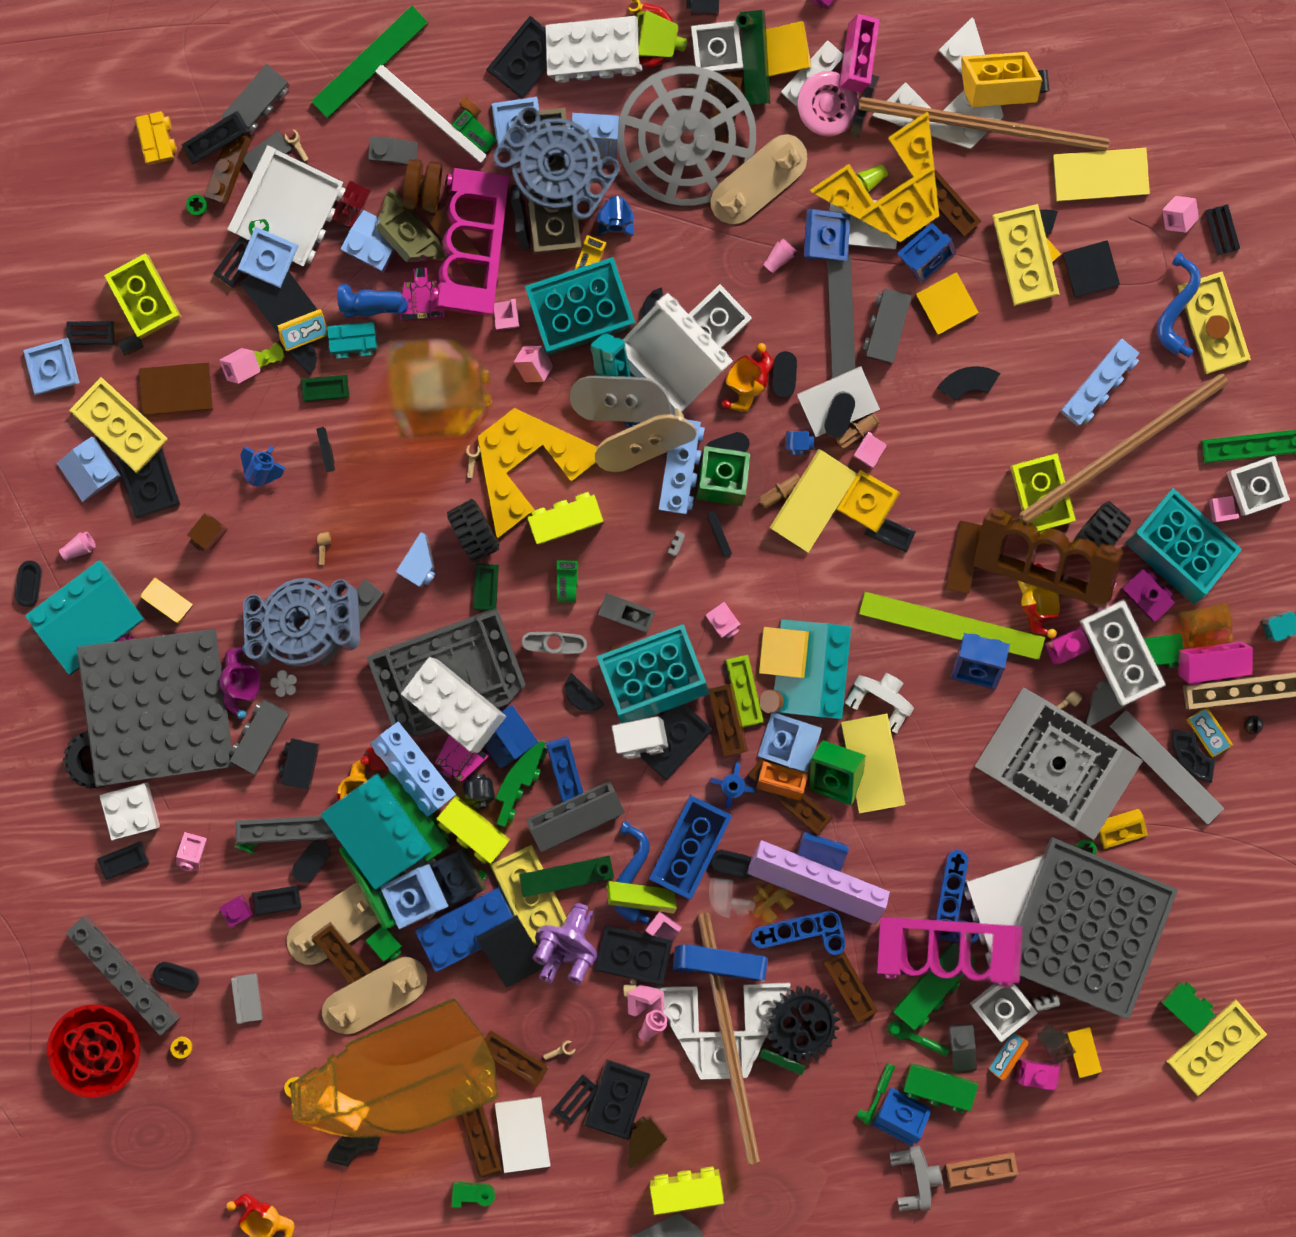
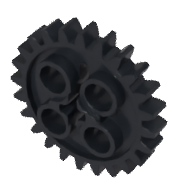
M807 985L804 991L802 987L797 986L796 992L788 988L787 996L780 993L781 1001L773 1000L776 1005L775 1009L768 1008L773 1013L772 1016L765 1017L767 1021L771 1022L770 1025L765 1026L766 1030L771 1031L767 1038L774 1040L771 1046L778 1048L777 1052L781 1055L785 1053L786 1058L791 1059L793 1056L794 1060L798 1062L801 1056L805 1061H808L810 1054L815 1059H817L818 1051L825 1054L824 1046L832 1047V1044L829 1042L830 1038L837 1039L832 1034L833 1031L840 1030L838 1026L834 1025L835 1022L840 1020L839 1017L833 1016L838 1012L837 1008L831 1007L834 1001L831 999L826 1000L827 994L824 992L820 994V990L814 988L812 991L811 987ZM806 1002H809L808 1010L806 1012H802V1005ZM792 1007H794L797 1015L804 1020V1025L814 1035L813 1040H811V1037L808 1034V1032L801 1027V1022L791 1012ZM786 1017H791L790 1024L784 1027V1019ZM821 1020V1028L814 1030L815 1023ZM804 1035L803 1042L796 1045L797 1037Z

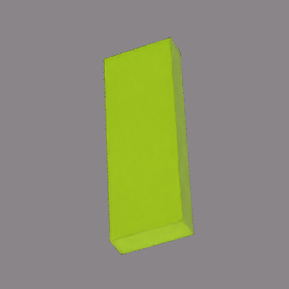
M744 655L727 659L726 665L730 682L733 683L742 726L746 727L764 723L749 656Z
M609 881L606 885L608 905L674 913L677 909L675 892L670 889Z

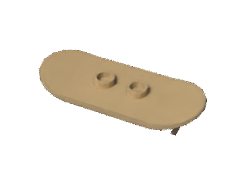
M786 134L779 135L767 143L713 190L710 200L714 215L722 222L739 224L757 213L794 182L806 168L807 151L803 142L795 136Z
M676 408L674 416L671 413L670 415H659L608 437L598 445L595 451V461L600 468L606 471H625L693 441L697 435L696 428L685 420L683 413Z
M358 883L351 885L291 927L287 935V947L290 954L298 962L305 965H315L328 958L314 941L312 935L329 922H332L348 943L379 923Z
M400 957L329 996L322 1006L324 1022L330 1029L341 1034L356 1033L413 1002L424 992L427 985L425 967L418 960L411 957Z

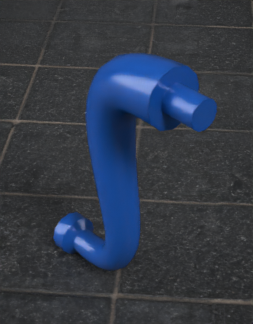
M1178 252L1172 264L1186 269L1190 274V280L1187 286L1159 317L1156 330L1160 343L1175 356L1181 353L1190 358L1194 350L1184 345L1186 340L1173 331V325L1179 314L1197 292L1201 282V274L1194 263L1185 259L1184 254Z
M625 820L619 833L622 835L629 834L636 838L639 847L616 882L632 884L648 857L650 845L644 832L631 826L630 822ZM613 905L619 915L635 924L636 920L647 924L651 917L641 912V909Z

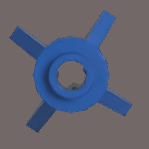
M620 196L610 197L598 212V235L602 236L610 231L615 233L622 232L628 236H633L634 213L628 202Z
M244 446L240 456L244 477L250 485L263 486L282 477L286 468L278 463H273V457L271 456L274 450L273 446H270L266 452H258L256 455H254V450Z
M736 762L734 772L726 775L723 780L710 778V782L721 785L722 791L728 796L725 805L727 808H730L732 799L740 796L744 791L753 793L756 791V788L746 786L743 778L738 775L741 764L739 762ZM730 782H736L738 787L730 790Z

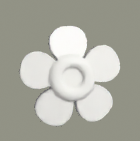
M281 670L277 673L278 678L271 679V686L274 688L278 687L275 692L277 696L283 697L286 693L292 695L296 692V687L292 685L297 682L295 675L291 674L287 677V672Z

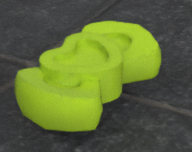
M274 343L269 350L265 349L262 352L254 351L260 369L269 363L281 362L283 360L284 349L279 344Z

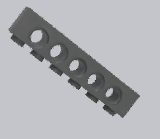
M87 915L82 917L66 932L73 942L159 1035H162L180 1018L179 1014Z

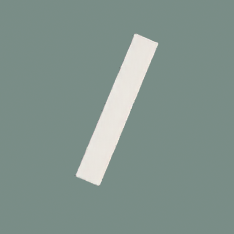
M383 65L378 67L376 70L378 76L481 165L484 164L487 160L485 153Z

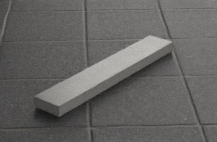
M1124 710L1109 725L1207 825L1224 809L1127 710Z

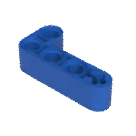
M953 849L946 856L935 920L968 922L958 920L968 867V857L962 850ZM957 854H960V858L963 859V862L958 863L957 870L962 871L961 875L956 872H949V868L954 870L955 863L951 859L952 857L955 858ZM950 877H957L959 879L957 888H948L947 880ZM946 900H953L955 903L954 909L950 912L943 910V903ZM950 931L946 935L940 934V939L960 943L961 932ZM973 933L971 944L977 940L979 933Z
M824 910L755 927L751 933L753 944L759 948H766L822 935L824 946L830 954L838 955L846 947L840 918L833 910ZM833 915L836 918V923L832 927H826L823 924L825 916ZM810 920L813 923V929L810 932H803L800 929L803 921ZM783 925L791 929L790 935L786 938L778 935V929ZM774 927V935L777 940L772 941V936L766 937L763 943L759 939H755L759 931H763L764 934H770L769 928ZM834 937L841 940V946L836 950L828 946L829 940Z
M682 944L675 947L672 970L682 973L700 972L764 982L766 981L768 957Z

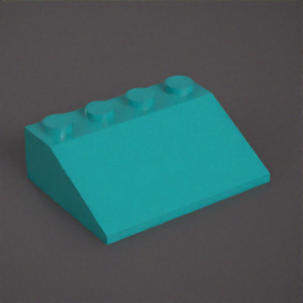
M614 257L525 286L548 356L595 341L602 334L613 335L636 326Z
M1174 488L1167 493L1125 542L1128 547L1193 605L1210 591L1242 550Z
M101 560L97 561L25 615L36 633L70 676L79 670L76 647L116 642L145 620L110 568Z
M781 619L780 629L808 631L809 637L804 678L775 675L774 690L780 692L784 700L783 707L779 712L842 719L851 626Z
M684 624L597 656L621 724L642 720L710 694Z
M378 773L320 814L375 890L432 851L431 846Z

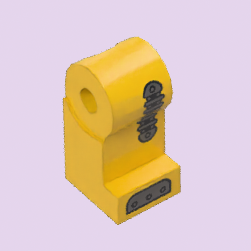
M587 235L575 269L599 262L606 248V242Z

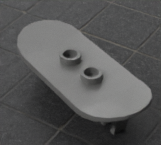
M587 376L576 381L570 390V402L573 409L578 415L588 420L644 422L659 415H670L671 412L667 388H663L657 381L650 378Z

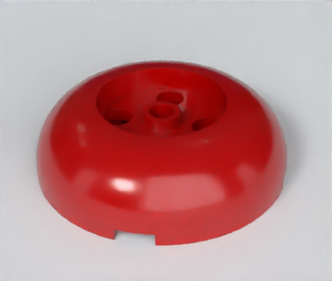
M89 1004L69 1011L57 1021L48 1038L47 1057L53 1076L65 1089L82 1097L99 1098L117 1092L131 1080L140 1060V1041L133 1024L121 1012L105 1005ZM88 1029H94L96 1033L95 1038L87 1037ZM112 1040L116 1043L114 1050L107 1048L108 1041ZM94 1045L98 1046L99 1053L92 1051ZM77 1049H82L84 1051V1057L82 1059H79L75 1056V1051ZM97 1061L104 1062L105 1067L103 1070L96 1069L95 1063Z

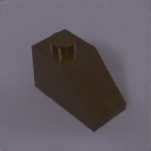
M651 1115L647 1118L642 1116L633 1123L635 1127L632 1129L628 1166L630 1168L667 1141L666 1134Z

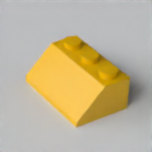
M1027 52L962 56L964 93L971 107L1026 104L1038 101L1042 78Z

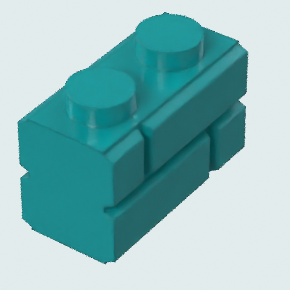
M375 322L328 326L330 354L336 355V359L350 358L351 353H359V357L373 356V351H378Z
M607 333L602 334L591 344L596 376L631 377L625 341L614 338V336Z
M1284 611L1275 616L1262 619L1261 623L1269 641L1277 642L1296 635V614L1293 611Z

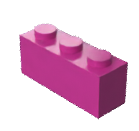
M857 14L848 23L840 88L862 93L871 84L880 19Z
M1242 641L1179 650V677L1190 685H1199L1202 681L1208 680L1211 682H1221L1223 678L1242 679L1244 675H1252L1253 648Z

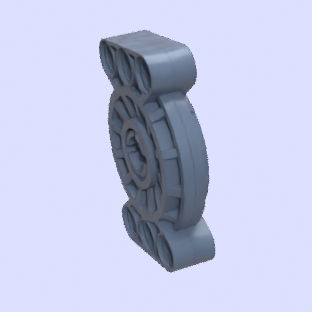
M531 106L525 107L520 111L493 156V162L497 168L506 170L512 167V174L517 186L532 202L554 209L566 208L572 205L573 215L579 220L590 218L619 171V164L614 158L606 157L600 160V152L596 142L582 126L570 120L559 118L540 121L538 110ZM531 113L535 116L536 120L532 124H527L522 119L523 115ZM556 123H558V124H564L565 127H563V126H551L550 124H556ZM570 126L580 131L583 135L581 136L576 131L570 129ZM512 133H520L523 141L515 144L510 140V135ZM586 139H588L591 143L594 152H591L590 147L586 142ZM506 152L510 155L511 160L506 164L500 163L497 158L498 154ZM552 156H559L564 160L565 167L560 171L552 172L549 170L547 160ZM609 163L613 165L615 172L607 175L602 171V166ZM518 175L522 176V179L527 186L526 188H524V186L521 184ZM593 183H598L602 187V192L598 195L592 194L589 186ZM532 191L535 195L543 198L542 201L532 196L529 192ZM547 200L562 201V203H548ZM579 203H586L590 211L587 214H580L577 210V205Z
M309 578L294 579L277 587L268 596L266 601L256 594L249 595L244 600L245 652L250 659L260 665L268 664L274 657L287 665L308 666L327 657L337 644L346 650H353L360 643L358 593L345 580H337L329 588L317 580ZM314 586H318V587H322V588H321V589H316V588H314ZM347 589L346 594L341 597L342 591ZM258 604H260L259 609L257 611H254L255 607ZM348 611V615L342 619L343 614ZM303 617H308L310 620H305L299 631L297 628L299 620ZM261 626L260 631L255 634L256 629ZM349 633L348 639L343 641L344 636ZM262 648L261 653L256 656L257 651ZM286 655L289 659L282 658L281 656Z

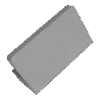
M257 973L232 977L237 1025L244 1022L263 1020Z

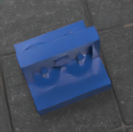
M813 209L807 210L804 250L806 260L828 259L848 261L851 214Z
M931 223L897 254L914 272L915 277L922 284L956 254L951 238L947 234H943Z
M513 705L502 711L507 717L484 745L500 769L539 743Z
M891 1087L871 1125L912 1147L914 1143L918 1144L932 1109Z

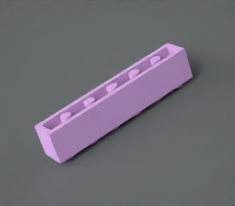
M762 840L751 857L747 874L875 925L886 910L890 893L887 890Z

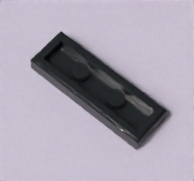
M235 111L181 145L192 164H195L250 130L239 111Z

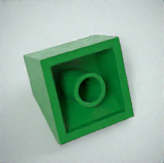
M704 446L696 500L742 506L746 496L750 453Z
M823 740L811 757L809 791L852 806L864 773L865 755Z

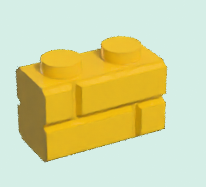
M161 111L136 117L135 122L145 163L153 165L174 160L177 146L175 140L170 139L168 131L172 130L169 116L165 117Z

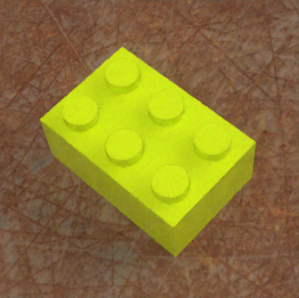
M146 253L104 275L138 338L142 339L182 317L153 262Z
M1058 453L1010 466L1022 511L1065 482ZM1069 495L1031 521L1038 531L1076 521Z
M589 492L576 496V501L569 504L567 500L553 504L554 509L546 511L543 507L532 511V516L528 517L537 545L604 523L595 495L590 496Z
M457 795L437 818L440 821L438 826L448 834L452 831L457 835L456 841L466 849L468 846L476 851L474 856L484 864L486 861L492 863L510 841L505 834Z
M704 1167L700 1169V1172L692 1174L691 1170L677 1172V1176L668 1177V1174H660L654 1176V1180H650L655 1215L724 1204L719 1169L714 1170V1167Z

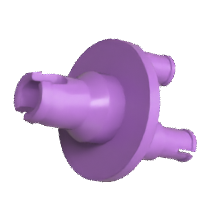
M575 903L562 926H542L537 930L535 940L539 947L533 959L540 964H545L539 975L541 980L546 977L544 982L552 983L558 968L563 963L574 965L568 975V979L575 984H581L587 969L594 964L597 952L585 940L584 936L593 917V911L586 913L588 906Z

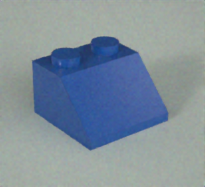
M964 633L951 679L996 690L1005 669L1010 644L1003 643L998 639L991 640L980 637L977 634Z
M803 831L796 854L841 872L850 847L847 844Z

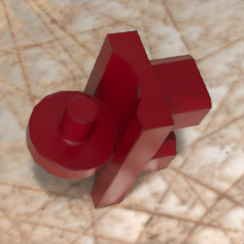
M350 180L334 211L332 219L352 228L371 190Z

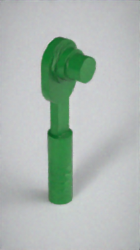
M893 1020L888 1025L889 1034L900 1040L909 1038L947 1057L950 1048L911 1032L910 1027L903 1022Z
M886 1064L876 1089L878 1093L870 1110H859L857 1118L864 1122L865 1126L869 1127L873 1120L881 1095L885 1093L896 1067L894 1065Z

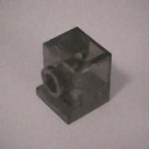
M1053 1024L1046 1026L1037 1034L1056 1065L1076 1053L1063 1031L1059 1030L1057 1032Z

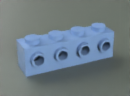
M1122 338L1118 340L1059 412L1076 426L1081 425V423L1086 425L1094 416V413L1091 411L1096 405L1101 407L1109 398L1106 393L1111 387L1116 389L1124 380L1121 375L1126 369L1131 371L1139 361L1136 357L1140 353Z
M687 420L693 424L697 431L693 441L668 451L659 510L686 514L687 510H692L694 497L689 496L690 488L696 486L697 474L693 473L694 464H699L701 451L697 450L698 441L703 442L705 429L700 427L701 422Z
M399 722L395 723L370 743L375 753L384 761L389 771L395 775L403 785L404 790L410 794L417 803L418 808L427 817L456 795Z

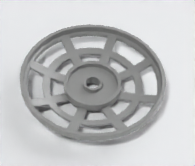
M676 66L652 74L630 94L619 116L617 145L625 170L634 183L644 192L655 199L680 206L699 205L710 202L712 194L696 199L675 198L678 185L694 186L707 182L713 192L719 185L715 177L727 166L732 155L744 157V163L754 155L756 125L748 101L729 79L703 67ZM677 74L699 75L696 89L680 88L669 92L666 91L661 79ZM708 78L716 80L727 87L739 102L727 109L718 98L705 92ZM653 85L659 97L647 108L642 120L629 116L630 109L636 99L645 89ZM679 96H694L690 109L677 110L671 99ZM705 99L712 103L721 113L709 120L703 113L699 112L702 100ZM663 104L669 116L662 125L649 122L654 111ZM743 110L749 125L750 142L748 148L735 146L736 130L732 117ZM725 121L729 131L728 144L715 141L714 128ZM625 125L639 129L638 144L642 157L631 163L628 160L624 145ZM646 131L659 135L661 147L651 153H648L645 143ZM684 131L693 133L694 139L691 143L686 144L681 141L680 136ZM712 150L724 152L725 156L722 161L711 171L705 159ZM666 156L674 162L672 175L670 176L661 171L654 164V161ZM697 164L703 176L698 178L681 179L684 166ZM648 166L656 176L669 182L666 195L660 194L647 186L635 171Z

